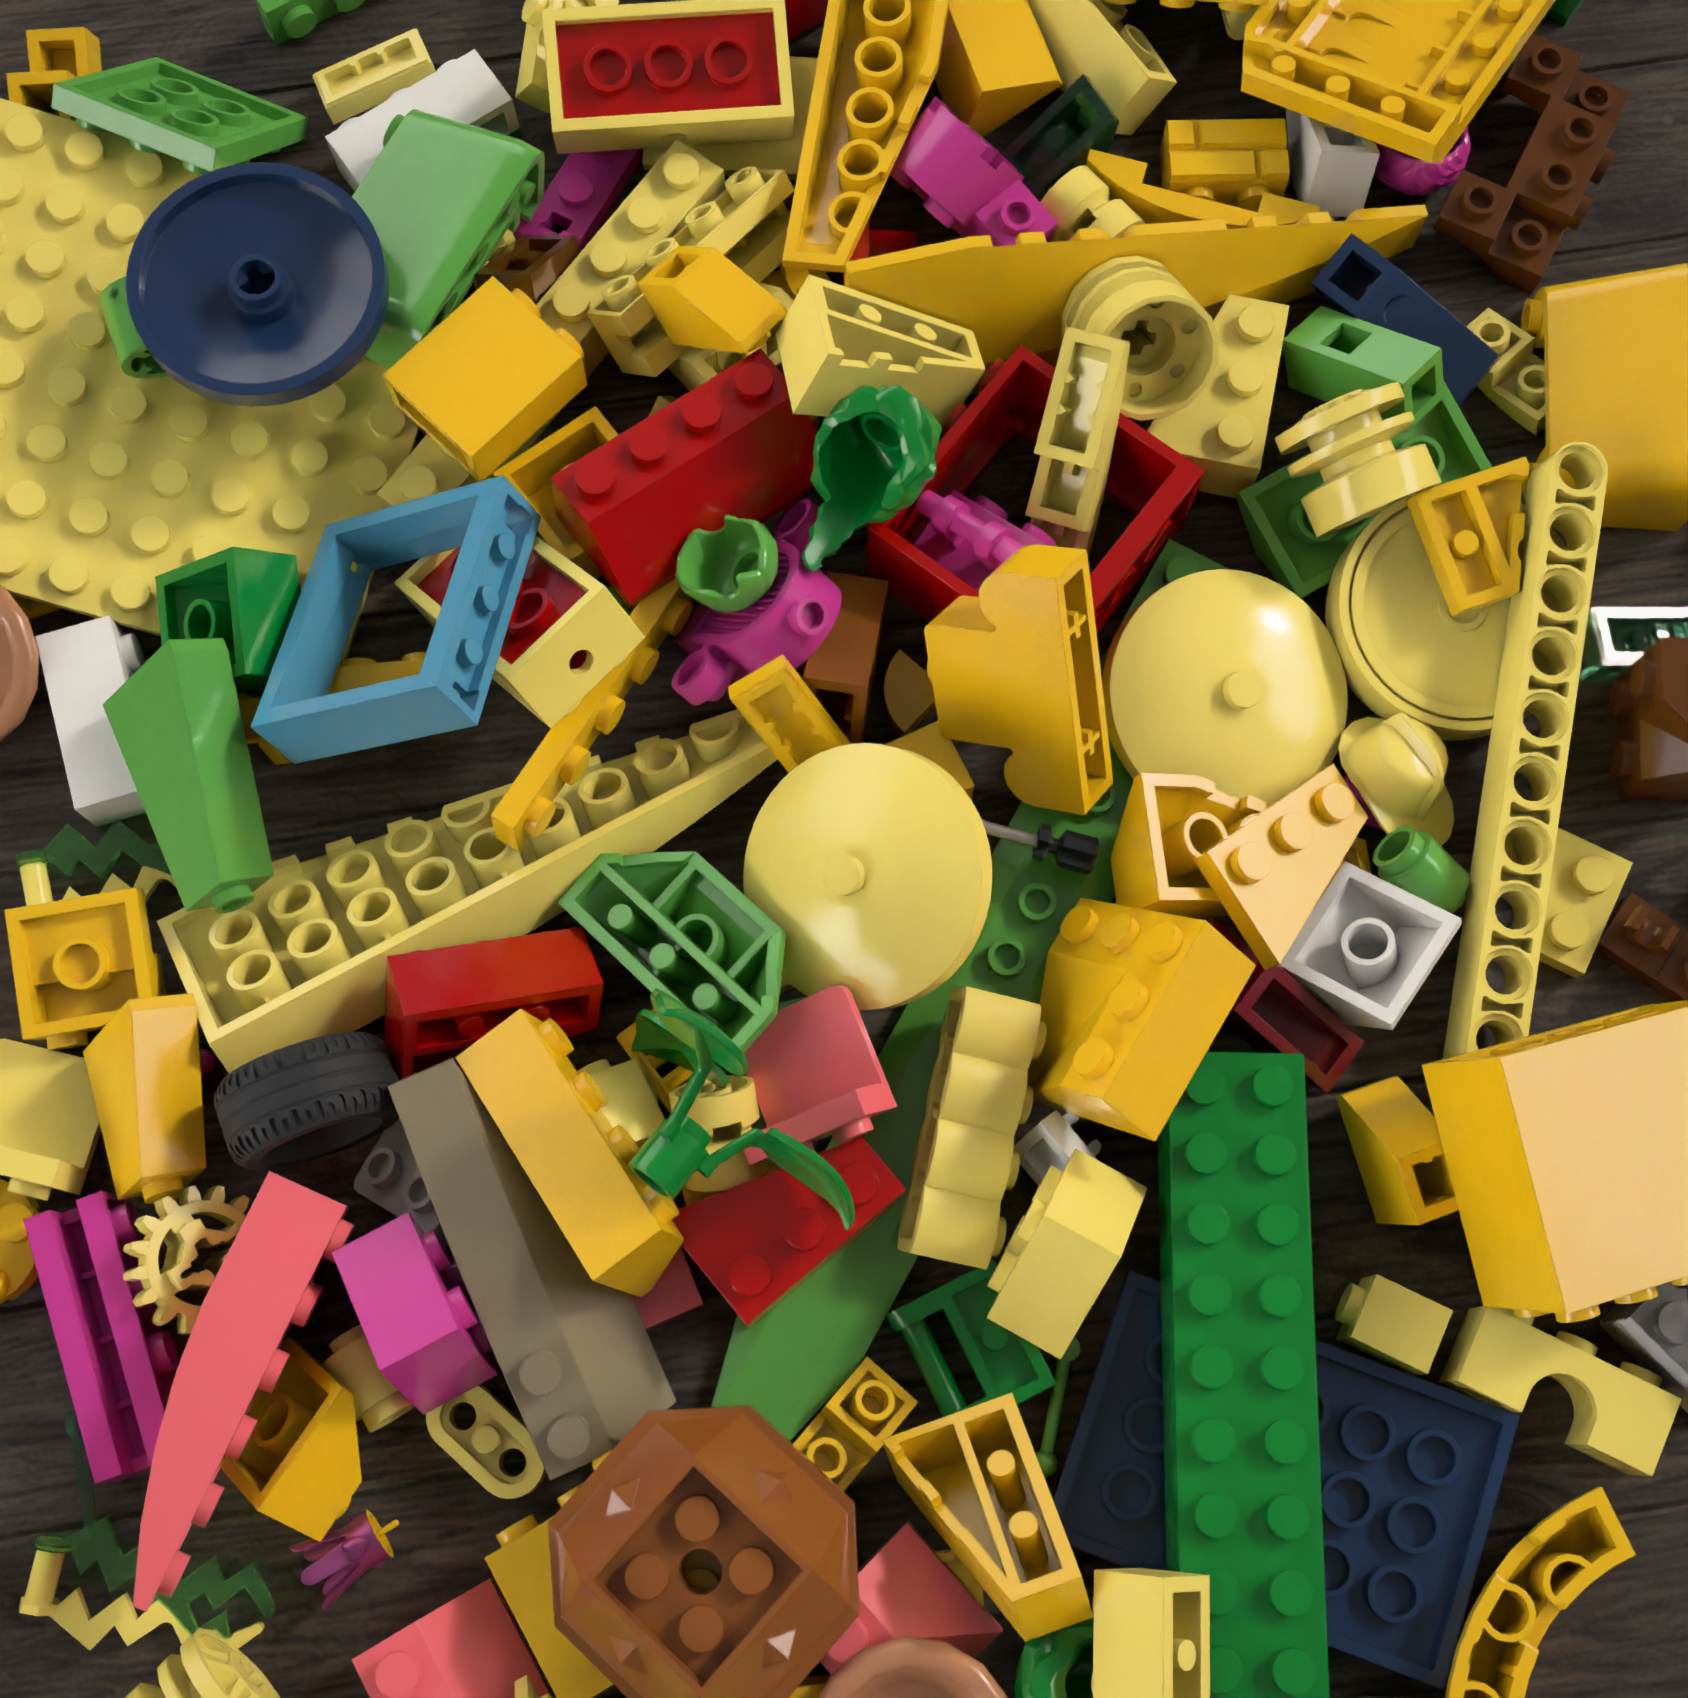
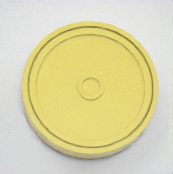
M1410 494L1386 507L1374 517L1349 543L1340 556L1331 576L1326 596V628L1335 642L1341 657L1346 683L1361 702L1376 715L1387 720L1394 714L1403 712L1409 717L1429 725L1440 736L1441 740H1468L1491 734L1511 597L1455 617L1451 616L1406 501L1413 495ZM1521 504L1520 513H1523L1524 505ZM1550 528V536L1553 542L1559 548L1567 551V547L1561 538ZM1542 588L1541 598L1544 604L1550 610L1558 612L1556 597L1549 590ZM1533 649L1532 660L1535 667L1548 675L1549 662L1546 656L1541 651ZM1524 710L1523 719L1532 714V712Z

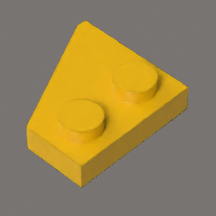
M1526 456L1414 493L1406 501L1452 617L1508 599L1519 592L1522 562L1518 556V546L1524 538L1525 513H1520L1522 481L1529 475V463Z

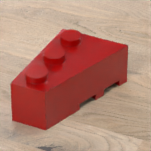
M576 927L544 931L530 935L490 941L485 940L471 944L387 956L384 1043L389 1049L398 1079H404L450 1058H454L459 1065L455 1057L520 1008L542 1022L551 1018L559 1025L568 1038L597 1028L604 983L583 928Z
M862 1136L818 1153L837 1171L851 1193L855 1218L847 1231L839 1213L830 1203L782 1168L678 1209L679 1215L673 1218L672 1221L684 1238L681 1244L682 1247L747 1326L753 1327L906 1195V1188Z

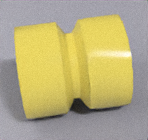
M1086 165L1078 166L1067 172L1049 189L1040 202L1058 222L1051 242L1068 241L1074 237L1078 229L1101 227L1102 231L1106 232L1110 238L1121 237L1130 226L1145 224V222L1122 199L1109 201L1111 190Z
M727 1075L730 1082L725 1088H720L706 1079L687 1116L698 1123L711 1136L712 1140L705 1148L709 1155L751 1130V1125L759 1119L760 1115L752 1077ZM687 1083L674 1088L668 1093L671 1111H673ZM742 1150L718 1165L709 1178L696 1171L685 1184V1188L699 1192L728 1190L769 1172L768 1162L766 1160L749 1165L745 1152Z

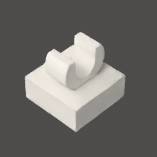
M1055 1110L1014 1146V1151L1019 1153L1021 1166L1038 1186L1050 1165L1063 1171L1075 1148L1098 1160L1095 1156L1101 1149L1102 1145L1096 1139L1086 1146L1071 1128L1080 1119L1078 1116L1070 1113L1061 1116Z

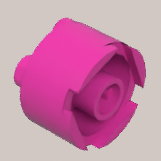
M934 97L913 123L890 175L907 190L911 188L925 200L922 205L949 229L952 227L962 237H966L969 229L974 232V214L1018 179L1022 181L1025 177L979 133L963 121L961 122L953 110L937 97Z

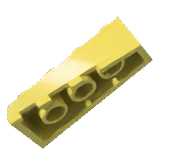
M1028 0L1062 81V85L1059 88L1067 93H1071L1080 103L1082 108L1079 113L1088 126L1100 134L1113 133L1131 136L1175 86L1177 81L1143 32L1130 24L1123 25L1121 20L1128 11L1124 5L1110 4L1103 0Z

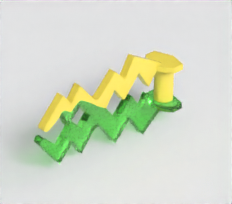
M117 818L96 847L67 823L42 851L32 850L16 854V870L20 871L26 906L53 901L48 871L52 869L54 864L71 878L79 860L103 880L121 852H124L142 866L133 887L144 889L145 902H147L161 882H169L174 887L176 885L158 841L153 844L146 843ZM112 873L100 893L131 887ZM69 886L62 900L81 896Z
M109 1516L71 1535L55 1532L37 1535L35 1542L37 1551L25 1596L21 1597L19 1604L20 1613L33 1616H50L89 1651L114 1626L127 1647L165 1622L173 1625L181 1644L198 1628L214 1631L239 1649L263 1631L264 1623L258 1621L230 1633L227 1609L199 1627L189 1603L202 1593H205L213 1610H216L245 1587L265 1617L270 1618L276 1612L275 1604L256 1562L253 1561L225 1580L218 1554L214 1555L187 1577L181 1578L171 1598L158 1593L156 1596L157 1601L139 1618L128 1592L93 1618H91L80 1586L60 1602L54 1596L65 1553L72 1552L79 1575H82L98 1560L110 1593L136 1575L138 1546L123 1556Z

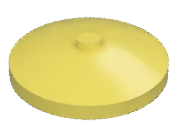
M1227 569L1206 570L1181 577L1156 590L1141 601L1121 624L1113 638L1103 669L1102 686L1108 736L1122 765L1133 779L1140 773L1199 775L1216 782L1215 789L1241 799L1250 795L1266 801L1267 808L1312 775L1331 765L1338 751L1341 733L1345 730L1348 710L1346 676L1341 657L1329 631L1316 613L1295 593L1279 583L1254 573Z
M857 743L838 746L820 752L795 767L779 782L766 799L754 822L746 848L743 870L744 895L786 932L782 977L794 988L809 997L831 986L843 985L851 991L858 1010L894 1008L918 1000L940 987L959 969L973 950L983 929L991 901L992 859L986 830L972 800L961 785L936 763L909 750L882 744Z

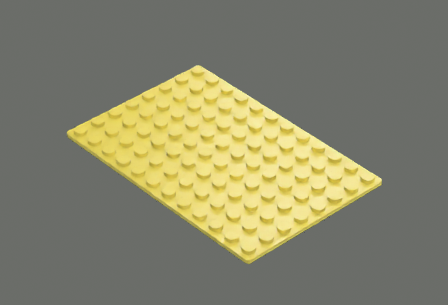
M0 98V586L4 587L10 594L94 618L110 615L119 625L161 636L155 576L233 546L296 555L298 582L302 591L326 525L384 509L377 496V492L413 451L420 427L394 404L383 374L388 369L363 356L342 378L313 395L285 404L253 407L231 405L206 398L187 389L170 375L151 379L133 378L126 375L120 367L99 303L100 293L112 282L126 276L129 256L134 241L151 213L175 190L203 174L185 169L182 166V160L165 153L154 154L139 151L129 145L128 138L118 134L87 130L77 125L76 121ZM353 561L350 569L355 573L357 564ZM372 570L340 662L348 657L375 570Z

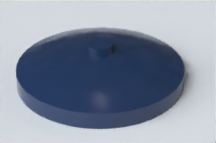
M269 162L244 163L219 168L187 182L162 201L151 213L134 241L126 271V296L130 315L139 336L152 357L174 380L187 389L218 402L249 407L272 406L300 400L327 388L347 374L361 360L376 339L386 314L389 298V275L384 252L373 224L359 204L342 188L314 172L299 167Z

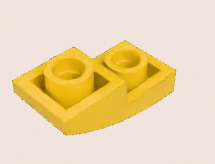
M866 1357L793 1444L839 1488L845 1491L870 1459L883 1446L881 1439L893 1434L918 1401L869 1357Z

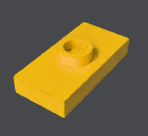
M783 654L728 686L729 697L732 703L788 773L805 760L820 752L850 744V741Z

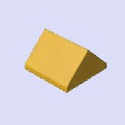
M949 0L939 67L934 79L944 104L958 115L957 118L961 122L963 121L984 137L1061 86L1062 81L1028 0Z

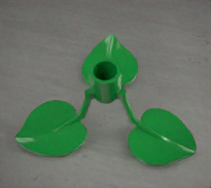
M656 988L650 995L656 1014L647 1009H642L635 1018L636 1035L632 1044V1052L649 1054L690 1070L693 1073L669 1118L661 1122L628 1163L629 1168L650 1188L668 1200L673 1201L696 1171L709 1178L717 1166L748 1147H756L762 1149L780 1168L830 1203L839 1213L847 1231L855 1218L854 1203L847 1185L825 1159L787 1134L773 1127H770L766 1133L760 1129L753 1128L709 1155L705 1148L712 1140L711 1136L698 1123L688 1117L687 1114L706 1079L720 1088H725L729 1084L728 1076L717 1064L737 1076H743L748 1071L749 1064L739 1047L714 1023L696 1012L688 1010L678 1000Z

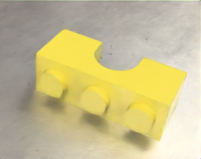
M1486 1306L1468 1309L1439 1383L1466 1396L1512 1413H1522L1533 1386L1545 1376L1553 1378L1567 1390L1574 1407L1573 1422L1564 1444L1627 1475L1653 1476L1682 1400L1659 1388L1662 1382L1660 1376L1628 1362H1621L1620 1367L1617 1368L1595 1357L1598 1347L1591 1342L1564 1331H1558L1555 1338L1532 1326L1535 1317L1515 1318L1513 1309Z

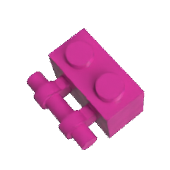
M954 489L945 498L931 490H927L920 496L916 505L917 512L931 519V521L913 546L978 592L983 581L1023 546L1034 544L1056 546L1055 541L1049 535L1033 524L1026 522L1022 529L1006 521L1009 517L1008 514L992 500L982 495H979L975 501H972Z

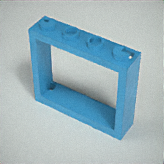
M502 475L327 524L251 728L292 763L297 764L478 726L541 516L508 479ZM461 547L420 673L328 695L372 570ZM353 561L357 564L355 573L350 569Z

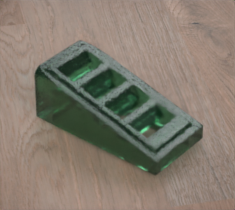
M1590 607L1579 681L1618 679L1636 659L1649 649L1645 630H1648L1651 646L1661 636L1669 637L1668 627H1673L1675 637L1688 638V608ZM1620 633H1623L1627 652L1623 650Z

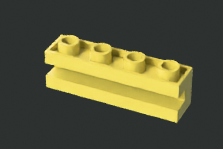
M749 166L737 171L725 182L727 189L712 202L704 203L693 209L685 217L686 225L673 237L663 239L652 245L644 253L645 261L631 274L613 280L603 289V298L587 312V315L622 373L657 377L690 347L673 345L637 285L643 277L678 245L716 248L758 284L782 263L791 213L790 210H787L783 201L795 191L785 170L757 169L755 166Z

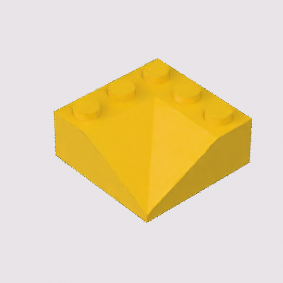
M1080 898L1076 906L1064 917L1060 926V932L1047 954L1039 1003L1041 1004L1040 1020L1044 1021L1047 1027L1046 1040L1039 1058L1031 1060L1027 1077V1085L1033 1089V1102L1156 1141L1256 965L1206 920Z

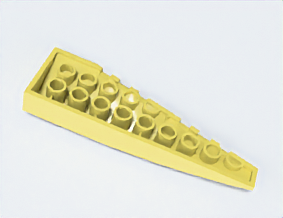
M736 709L691 724L690 735L675 740L668 738L660 739L659 735L636 742L637 752L605 763L601 762L599 755L591 757L580 779L572 786L565 783L553 802L556 804L555 812L546 829L538 837L530 835L519 852L496 838L491 819L492 812L513 784L511 783L444 805L441 816L428 821L413 820L410 816L387 824L388 834L358 844L354 843L351 836L325 844L327 854L299 862L294 854L273 861L274 875L252 893L254 900L238 910L219 914L216 913L214 907L186 911L185 908H182L158 920L157 923L187 994L194 993L197 1005V1018L208 1044L227 1072L231 1073L240 1066L280 1048L321 1036L354 1032L384 1016L387 956L471 944L485 940L517 937L530 933L565 911L558 901L600 854L620 853L625 856L654 852L774 763L777 758L740 711Z

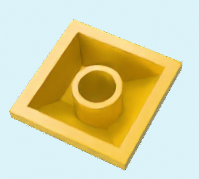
M288 1336L281 1345L280 1350L289 1353L290 1356L272 1393L270 1394L260 1389L247 1416L258 1421L239 1460L237 1461L226 1456L221 1469L257 1511L321 1542L333 1523L345 1513L351 1502L352 1495L362 1482L353 1393L302 1344Z

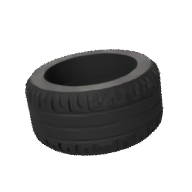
M366 1032L337 1033L280 1048L240 1066L221 1081L214 1094V1106L223 1130L226 1145L228 1146V1152L233 1161L248 1170H271L333 1154L363 1142L389 1128L398 1120L399 1116L388 1085L399 1081L395 1073L389 1049L383 1040Z

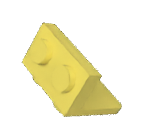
M0 1039V1176L11 1178L6 1191L48 1201L51 1189L80 1195L101 1133L85 1059L54 1050L48 1051L46 1048L9 1039Z

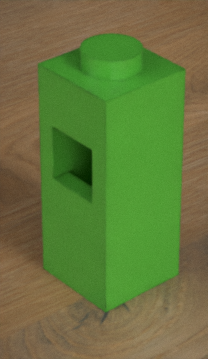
M1323 306L1317 308L1283 339L1288 387L1322 401L1329 402L1359 389H1373L1399 382L1405 395L1404 400L1380 413L1382 420L1402 413L1412 412L1415 422L1403 432L1407 433L1444 398L1442 348Z

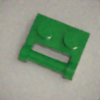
M995 1260L989 1263L987 1270L977 1268L886 1315L894 1334L901 1331L942 1417L1009 1393L1013 1394L1016 1404H1019L1057 1384L1037 1346L987 1319V1315L998 1292L987 1286L997 1267ZM943 1310L985 1396L969 1405L966 1404L925 1321V1318Z

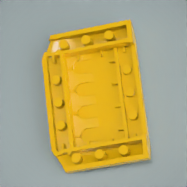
M1268 0V5H1261L1245 25L1241 91L1428 163H1441L1556 0Z

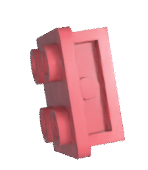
M831 986L777 1011V1017L744 1053L749 1064L746 1074L753 1078L757 1102L767 1125V1128L762 1129V1131L766 1133L770 1127H773L801 1142L814 1152L816 1151L813 1143L832 1135L835 1144L838 1145L874 1130L870 1118L897 1107L853 995L846 986ZM756 1147L744 1149L749 1165L770 1160L762 1149Z

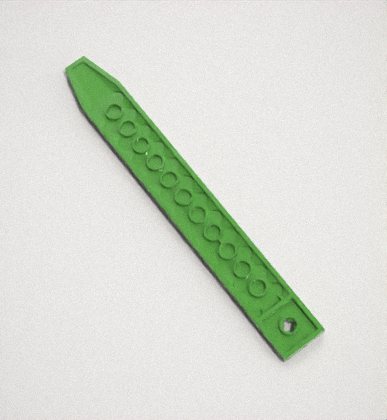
M1168 539L1122 623L1141 601L1174 580L1206 570L1230 569ZM1111 644L1100 661L1101 677H1103V669ZM1109 736L1113 784L1086 815L1034 807L1022 801L1008 827L1037 835L1040 824L1044 823L1051 825L1053 838L1059 839L1065 830L1097 838L1100 849L1095 860L1093 872L1085 875L1056 867L1055 855L1048 853L1041 862L1031 860L1033 847L1001 838L991 855L992 892L987 918L973 950L959 969L940 987L926 996L907 1004L878 1056L897 1107L870 1118L874 1130L861 1136L906 1188V1195L753 1327L747 1326L737 1314L711 1407L751 1404L791 1441L860 1365L919 1256L898 1250V1235L905 1200L911 1185L915 1150L925 1119L931 1075L939 1053L944 1013L952 988L968 986L1039 1004L1047 954L1060 932V926L1064 917L1076 906L1080 898L1111 903L1115 896L1110 856L1134 779L1122 765ZM833 1138L831 1139L826 1150L838 1146L835 1144Z

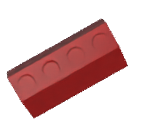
M760 348L551 476L556 516L630 608L676 579L677 556L688 535L694 529L717 531L724 527V516L726 515L735 516L738 519L757 520L762 524L815 490L810 479L814 467L813 449L817 431L809 415L793 414L785 376Z

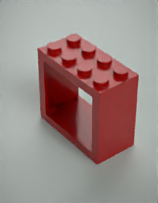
M1021 344L1006 362L997 359L989 367L979 384L978 389L981 392L969 407L962 403L950 414L942 428L941 435L944 437L938 443L935 454L937 473L933 480H930L924 486L916 501L912 505L901 509L893 518L886 522L865 524L868 527V541L865 546V551L867 552V577L888 580V593L929 622L938 616L957 597L963 595L979 597V592L913 546L931 521V519L917 512L916 505L920 496L927 490H931L943 498L949 496L953 489L965 495L1015 433H1018L1036 446L1055 368ZM1121 413L1119 414L1104 494L1136 515V517L1090 574L1097 634L1159 557L1168 539L1172 540L1185 524L1205 472L1202 468Z

